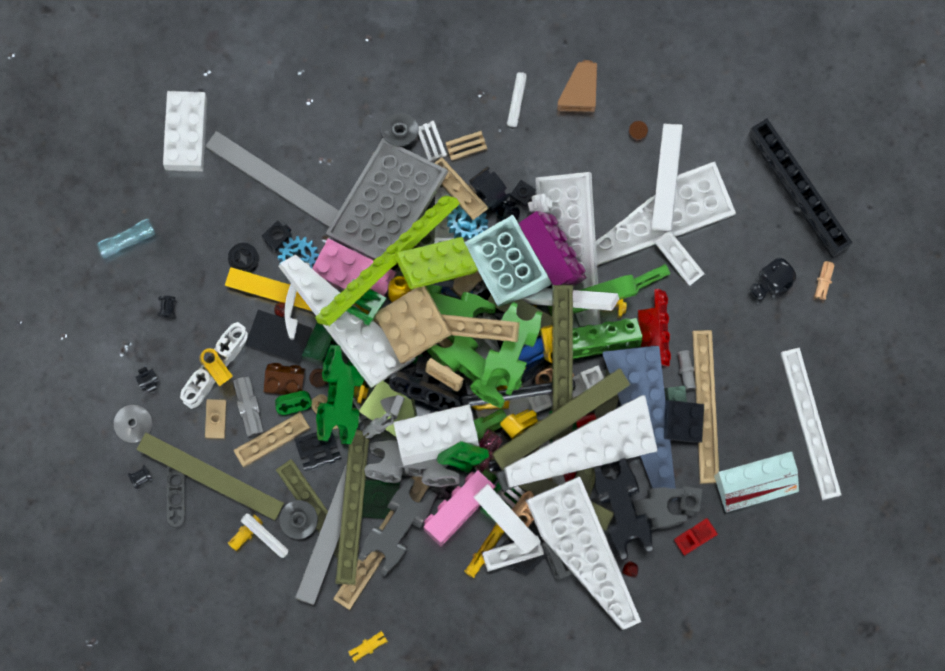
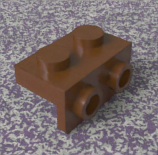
M281 363L268 364L265 370L263 392L286 395L303 391L306 369L301 368L299 365L283 366Z

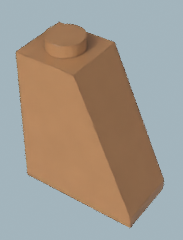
M590 60L578 62L558 100L557 110L595 112L597 63H593Z

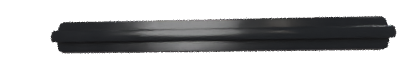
M573 379V382H572V390H575V381H574V379ZM552 382L523 386L518 390L514 389L511 395L506 394L507 389L497 391L503 396L505 401L552 394ZM476 394L461 397L462 406L489 404Z

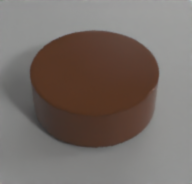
M635 121L630 125L629 135L633 140L640 141L647 136L648 127L644 122Z
M314 369L310 373L309 380L315 388H323L328 384L322 378L323 369Z

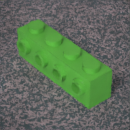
M625 318L621 321H607L603 324H590L580 328H573V359L598 355L606 351L639 348L643 337L637 318Z

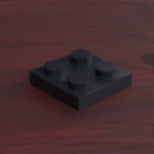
M666 401L664 439L702 443L704 404Z

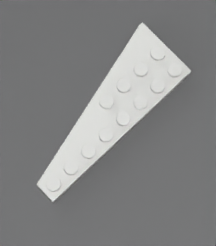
M296 255L281 262L278 266L316 316L323 307L333 301L336 295L340 294L339 291ZM347 311L330 326L323 325L371 388L416 359L414 357L401 364L383 329L372 321L370 326L364 324V321Z
M645 395L625 403L621 407L608 412L606 415L505 467L508 487L620 461L622 458L628 459L656 452L657 447Z

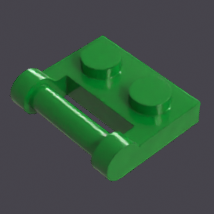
M369 289L355 302V304L369 311L368 315L354 306H351L346 311L364 321V324L370 326L385 303L386 297Z
M460 441L439 453L437 462L442 465L448 464L460 468L461 471L468 473L471 471L472 466L480 464L488 458L489 453L487 449Z

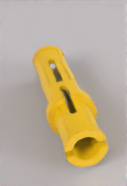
M497 523L478 552L473 554L474 558L466 570H464L472 578H475L482 565L485 564L482 552L492 550L505 532Z

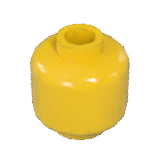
M404 276L394 277L388 283V297L391 302L396 301L413 290H410Z

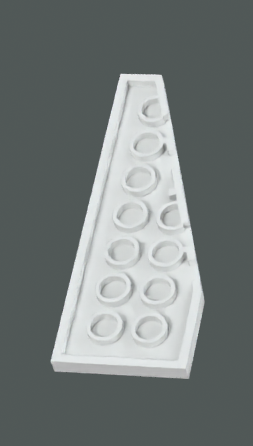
M715 162L677 176L671 230L675 237L736 214ZM655 195L596 241L597 266L655 245L653 241L666 232L652 230Z
M591 172L537 177L536 195L545 194L546 198H551L553 207L548 208L549 214H553L557 219L559 230L565 233L567 244L574 249L577 255L575 258L586 270L585 275L587 279L573 287V290H581L597 285L598 272ZM589 309L576 313L580 326L601 324L599 309Z
M577 477L527 499L526 502L541 537L617 625L624 630L640 623V617L581 478Z

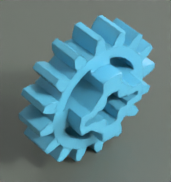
M458 205L457 209H454L448 215L447 227H450L449 233H455L453 238L462 237L463 240L467 239L468 241L487 230L489 220L485 219L486 213L472 220Z
M296 236L295 241L290 237V243L283 242L285 248H279V252L282 255L278 256V260L283 262L286 260V257L290 258L301 254L302 258L300 259L305 263H309L310 268H313L316 262L315 259L319 256V254L315 253L318 251V248L312 247L313 241L307 243L306 237L300 240L299 236ZM306 248L311 252V257L305 253Z

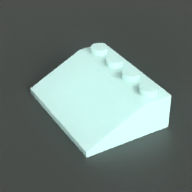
M513 215L465 242L481 277L498 307L536 294L552 285Z

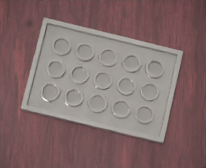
M382 138L331 223L326 235L375 260L386 251L388 246L394 244L401 234L408 231L415 221L423 216L448 174V170L400 146L391 145Z

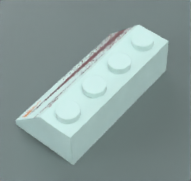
M792 452L720 471L714 475L726 513L799 492L798 470Z

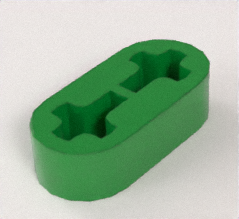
M307 391L282 395L275 400L276 411L282 415L303 411L312 405L311 396Z

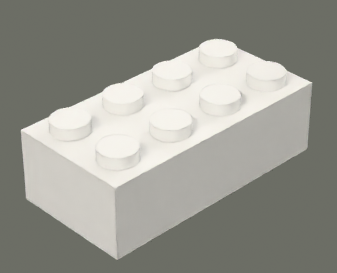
M167 91L163 155L165 170L203 172L207 112L205 92Z
M470 404L393 422L403 466L436 459L439 453L460 441L479 447Z

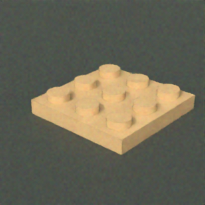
M426 286L415 288L381 309L376 315L401 364L406 363L452 335Z

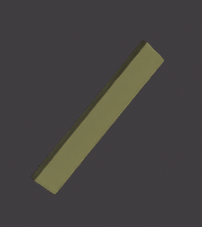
M290 459L277 468L276 471L296 500L306 501L315 508L318 516L316 529L320 533L328 510L296 464ZM338 539L337 545H336V547H335V550H334V552H333L337 559H338L339 539Z

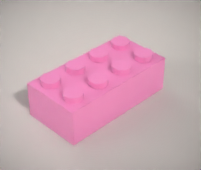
M328 238L312 269L334 288L343 291L353 279H356L363 270L373 263V260ZM390 269L370 289L387 297L388 283L392 278L397 277V272Z
M479 470L476 473L472 471L465 478V484L462 487L457 486L451 493L452 498L449 501L444 500L438 506V512L435 515L430 514L424 521V531L440 547L481 506L474 496L487 484L492 489L495 488Z

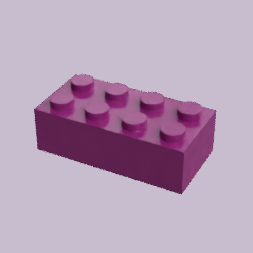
M536 211L518 223L553 285H573L575 287L587 279L584 266L578 263L575 258L577 256L576 252L567 244V237L562 230H559L557 226L558 221L553 214Z

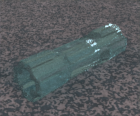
M147 218L135 224L132 228L100 241L96 245L105 259L135 242L154 235L155 232Z

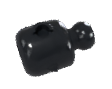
M776 258L759 272L760 282L752 284L750 291L757 300L764 299L768 292L776 295L783 291H788L796 280V272L784 258Z

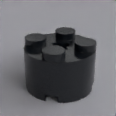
M487 166L469 180V187L487 205L488 209L494 210L510 197V193L506 195L505 190L507 187L495 172L490 173L488 171L490 167Z

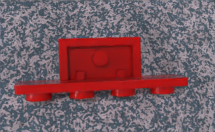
M655 289V308L638 310L639 327L643 337L640 348L659 346L661 365L667 367L670 366L671 353L669 351L670 334L668 332L669 315L667 313L668 296L666 291Z

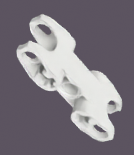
M238 322L229 326L214 348L226 367L236 358L248 338L246 328ZM238 332L242 333L239 338L233 337ZM210 354L205 362L212 363L214 356ZM203 365L193 373L181 391L180 399L191 409L201 404L215 383V380ZM191 393H195V394H196L193 399H191V400H188V399H187L188 396H189V394H191Z

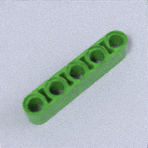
M633 275L619 277L577 290L617 293L619 300L638 294ZM548 306L550 316H552V306ZM573 308V314L589 309Z

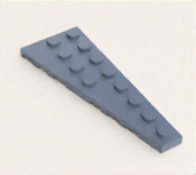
M659 346L602 352L609 374L620 368L630 383L628 387L617 394L621 406L639 396L645 395L657 451L640 455L651 488L665 487L676 489L670 440L664 439L666 400Z

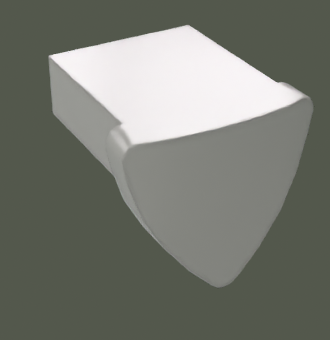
M397 395L381 400L383 409L386 413L391 414L390 417L393 416L394 419H397L404 402V397Z

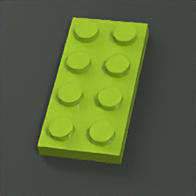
M462 237L398 252L394 256L410 290L474 274L478 270Z

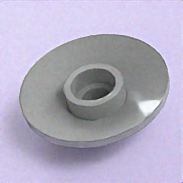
M125 406L118 411L114 418V430L117 436L125 442H140L145 433L150 434L151 415L142 406ZM132 419L136 421L134 426L129 425V421Z

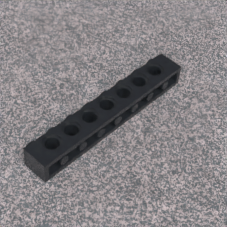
M768 118L753 126L749 135L833 258L848 249L853 242Z

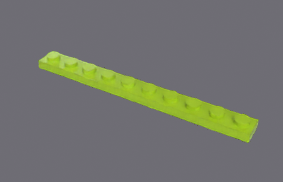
M450 196L441 197L432 208L425 212L423 217L415 221L408 231L401 234L394 244L388 246L381 256L377 257L367 269L363 270L354 281L350 282L346 289L336 295L330 304L320 310V313L315 317L317 322L327 326L333 324L397 263L394 256L398 252L410 250L460 204L458 199Z

